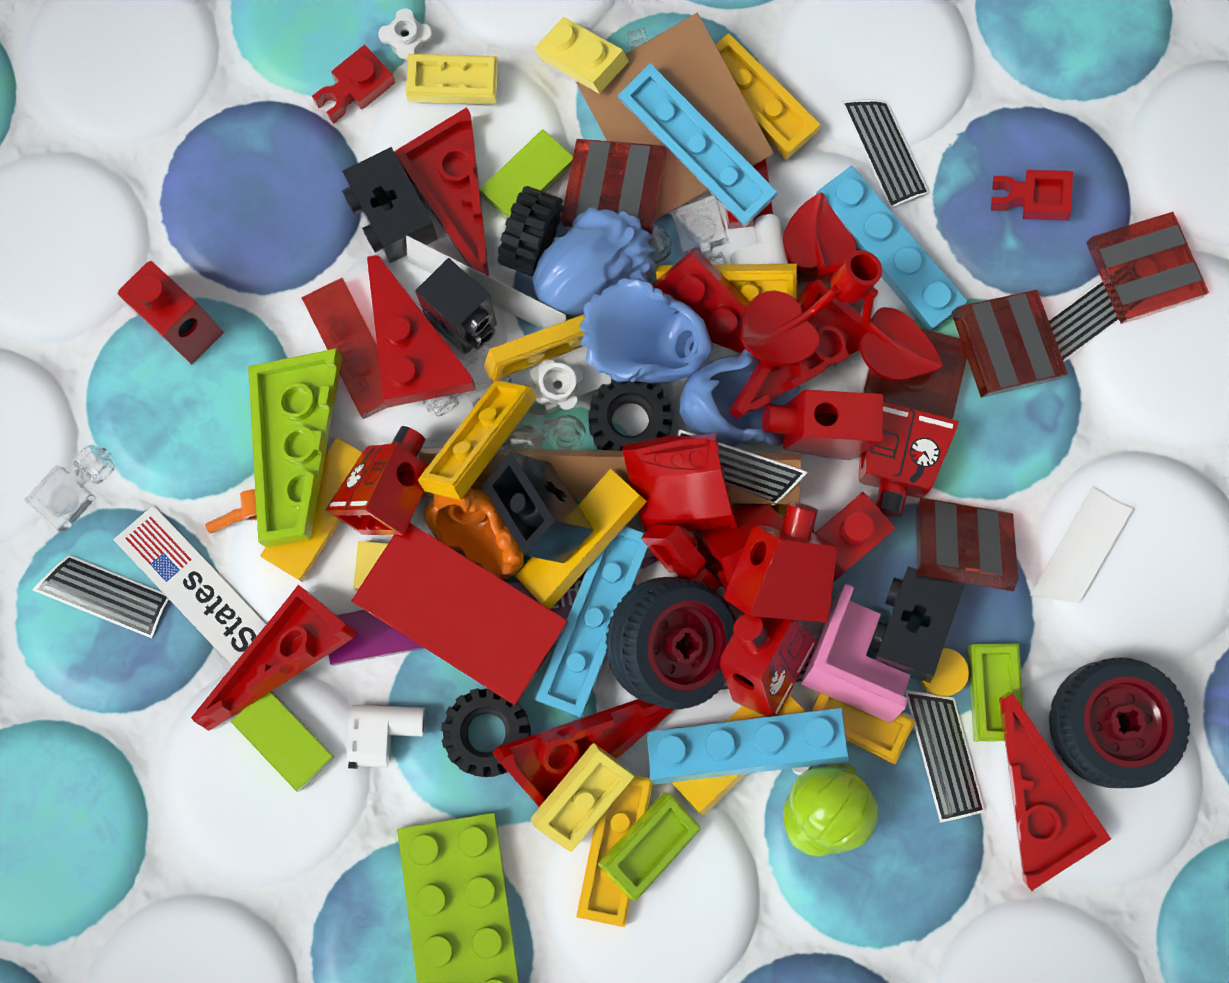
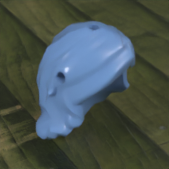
M595 207L588 208L574 219L572 228L565 231V236L555 237L554 243L545 249L538 258L532 277L536 300L567 315V321L583 315L584 305L591 301V297L594 294L601 295L603 290L611 285H617L619 280L627 277L631 280L640 278L643 281L652 282V275L655 274L657 268L651 257L655 254L656 250L648 243L651 239L649 232L641 229L640 220L636 216H630L627 212L621 211L617 214L612 210H598Z
M626 277L619 280L617 285L609 286L603 290L601 295L594 294L591 297V301L587 302L583 307L585 319L579 325L585 334L580 345L588 348L586 353L587 363L592 367L595 366L597 372L605 373L617 382L630 380L631 382L660 383L688 378L700 369L703 362L708 360L714 348L704 320L689 305L680 300L677 301L670 294L663 293L661 289L654 288L653 284L640 278L631 280Z
M746 349L740 355L720 358L711 362L688 377L680 397V415L685 425L696 435L717 433L719 443L737 448L740 444L764 443L771 447L783 444V434L764 432L762 429V414L765 405L738 419L728 412L760 361ZM800 385L772 399L769 404L785 405L798 395Z

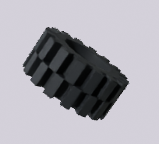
M524 186L522 192H519L517 195L516 203H513L511 207L510 217H507L505 222L506 228L501 235L500 241L502 243L498 247L499 256L497 262L502 266L533 277L538 258L545 249L552 245V240L556 236V228L560 223V214L563 209V200L530 186Z
M611 378L610 385L602 384L598 388V395H593L590 402V411H588L590 435H592L593 443L597 449L622 451L623 445L670 436L673 411H671L669 397H664L663 388L659 384L654 387L647 382H631L630 380L617 382ZM628 403L637 404L646 411L649 423L642 433L635 436H626L615 429L612 423V416L621 405Z
M477 688L470 690V693L466 695H460L455 699L456 703L447 709L445 722H442L441 731L443 732V739L441 741L443 748L448 753L447 757L460 770L474 776L495 777L507 773L508 771L500 764L492 751L480 752L471 745L468 739V728L473 719L481 714L496 715L505 726V738L500 745L502 746L531 735V726L529 725L525 710L520 703L515 706L488 688Z

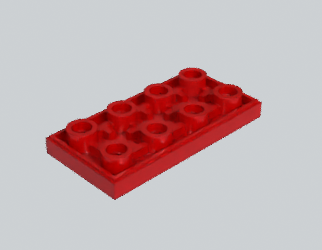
M409 523L404 535H393L351 600L360 608L515 706L521 700L569 623L566 619Z

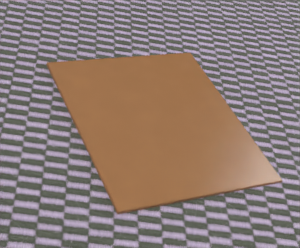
M698 12L626 53L625 55L629 62L600 94L580 82H576L607 142L610 143V147L624 174L630 144L650 146L640 204L651 223L708 190L618 98V95L649 63L752 166L774 154Z

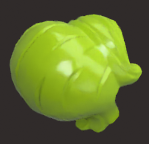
M825 764L804 772L795 780L790 795L786 798L783 806L784 828L792 845L808 856H826L831 853L841 854L866 844L871 838L879 819V808L870 787L855 772L854 767L849 764Z

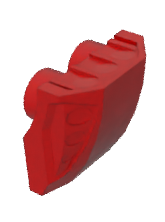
M717 433L693 436H666L623 445L622 452L630 485L647 501L638 511L645 532L653 524L678 525L689 532L724 526L738 529V515L735 512L734 504L731 505L729 485H726L724 479V465L720 463Z

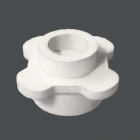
M400 9L396 12V18L389 25L382 26L379 29L378 36L383 44H390L392 51L399 58L408 59V54H418L421 52L424 43L431 39L432 31L429 25L419 23L414 18L411 10ZM403 31H408L409 35L403 37L401 36V33Z
M553 360L543 361L538 367L540 374L538 386L533 389L537 397L535 402L540 405H544L547 402L557 404L565 411L573 409L578 402L575 395L577 386L584 378L582 370L575 365L569 367L563 363H555ZM556 381L562 383L560 389L554 388L553 384Z

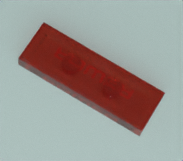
M340 278L301 297L327 350L336 348L343 355L340 376L362 419L387 408L383 400L377 344L344 279Z

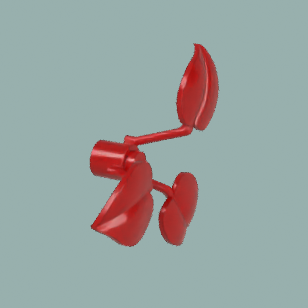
M823 193L813 196L801 205L793 214L784 230L783 244L786 255L792 264H797L798 269L813 270L817 268L821 276L834 273L831 278V288L804 313H802L796 299L787 293L772 290L757 295L748 304L743 314L741 341L745 349L754 357L769 364L790 366L801 363L815 352L820 342L817 330L808 320L813 318L834 298L844 303H856L865 299L861 325L868 332L860 340L859 348L863 360L872 372L886 380L905 381L939 370L943 363L938 352L922 329L908 315L894 308L882 307L871 318L873 301L878 295V290L874 288V285L882 276V265L878 258L868 251L856 250L853 235L838 218Z

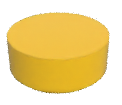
M943 648L931 683L919 682L929 694L938 697L952 696L961 691L966 685L969 677L968 665L958 652L949 648Z

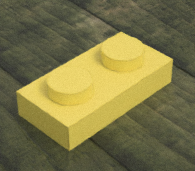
M562 17L534 48L542 61L598 94L605 89L629 62L621 48L565 17Z
M593 742L530 819L536 829L569 852H572L630 783L634 775L629 768Z

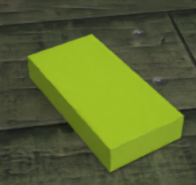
M542 129L479 189L480 195L507 219L511 215V207L513 203H516L517 195L519 192H522L524 186H530L547 192L575 165V158Z
M971 644L967 646L973 742L1004 741L999 698L1011 692L1023 708L1019 644Z
M273 691L244 708L231 721L234 727L296 792H300L335 757Z
M663 792L603 857L598 865L630 900L636 902L702 828L670 793Z

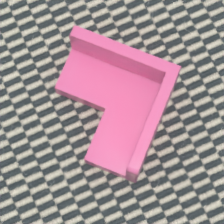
M844 584L832 601L828 622L824 623L801 685L891 723L907 705L908 699L904 697V693L911 675L866 656L881 614L850 601L854 587Z

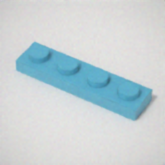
M651 63L618 95L619 100L744 227L778 196V192Z
M852 165L816 192V195L819 193L824 194L838 218L853 235L856 248L868 251L878 258L882 265L881 277L928 333H931L964 308L968 302Z
M625 526L587 568L567 618L569 623L559 638L535 698L536 701L582 718L607 655L605 641L607 640L606 632L609 630L607 628L610 623L609 619L613 616V610L617 607L618 602L622 601L621 598L633 589L649 549L641 539L644 533Z
M842 708L647 732L650 780L654 785L849 762Z

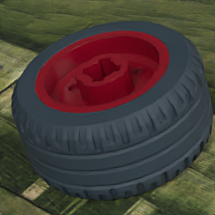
M658 577L640 583L621 598L622 601L618 602L617 607L613 610V616L609 619L610 623L607 626L609 630L606 632L607 640L605 644L607 645V660L610 662L609 666L612 673L628 693L642 701L664 708L685 709L705 703L724 687L726 679L719 663L722 653L734 634L733 627L736 619L728 603L719 593L698 581L675 577Z
M1123 657L1093 662L1072 672L1057 689L1051 703V711L1049 712L1051 739L1054 741V747L1058 755L1061 756V759L1068 768L1073 770L1082 779L1087 780V782L1106 788L1144 787L1168 775L1177 766L1183 757V752L1186 751L1189 742L1187 737L1190 735V723H1188L1190 717L1188 708L1184 705L1185 700L1169 677H1166L1163 672L1146 662Z

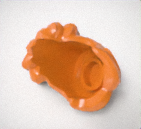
M470 487L461 500L434 494L433 500L424 509L423 518L425 524L437 540L448 547L459 549L466 558L501 580L509 579V576L516 574L519 568L523 567V552L485 490Z

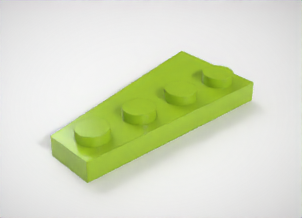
M336 348L248 366L258 543L264 547L309 540L312 537L343 357Z

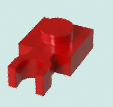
M364 44L331 71L336 84L321 88L312 95V98L318 108L327 101L332 100L336 102L335 106L326 112L329 120L334 124L345 115L347 106L353 101L363 110L396 82L393 74Z
M1026 170L1025 182H1017L1008 176H993L992 190H1005L1009 195L1002 198L992 197L991 211H1007L1012 207L1021 206L1023 207L1022 219L1069 221L1073 171Z
M653 524L641 537L668 572L676 573L681 579L701 582L715 591L721 586L713 574L703 567L707 561L697 550L696 539L685 528L678 525Z

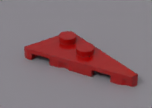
M466 107L394 152L409 180L466 264L489 276L473 126L470 111Z
M696 248L692 249L653 283V287L661 289L663 293L670 294L677 301L680 300L689 305L704 320L712 343L742 353L745 350L741 341L742 319L750 302Z
M378 255L368 256L367 264L382 393L387 407L476 390L472 376Z
M819 279L809 282L797 300L802 313L811 308L830 290ZM834 298L813 318L808 320L817 330L820 337V342L815 352L805 361L790 366H778L760 360L728 412L738 419L751 411L761 408L777 396L796 388L824 372L828 367L840 363L850 357L849 355L860 350V340L868 332L861 325L862 315L847 303Z
M298 584L192 715L191 719L204 729L212 730L352 640L357 632Z
M1008 692L999 698L1022 876L1026 886L1033 891L1110 841L1111 838L1014 694Z
M636 699L499 746L492 753L537 806L540 807L593 742L617 759L675 709L664 708Z

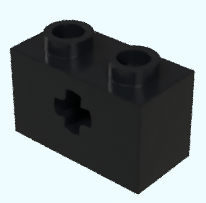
M392 146L342 171L349 187L342 190V193L353 214L356 215L363 212L369 223L362 230L374 253L383 250L389 263H392L407 255L406 235L425 245L438 240L434 224ZM389 204L392 209L384 211L382 206Z
M448 257L415 292L423 313L432 326L466 356L473 348L479 350L492 339L496 331L494 327L497 325L490 294Z
M511 451L482 485L525 556L565 563L594 530L548 461Z
M910 566L907 567L903 580L894 577L885 602L886 605L894 607L889 622L886 624L878 621L870 644V649L878 651L876 660L911 675L910 677L913 679L931 683L964 585ZM912 615L922 618L920 624L922 626L918 628L916 633L906 629L908 622L905 621H909Z

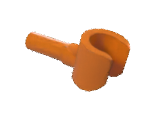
M255 489L241 492V508L234 509L206 523L207 531L212 534L236 522L257 520Z

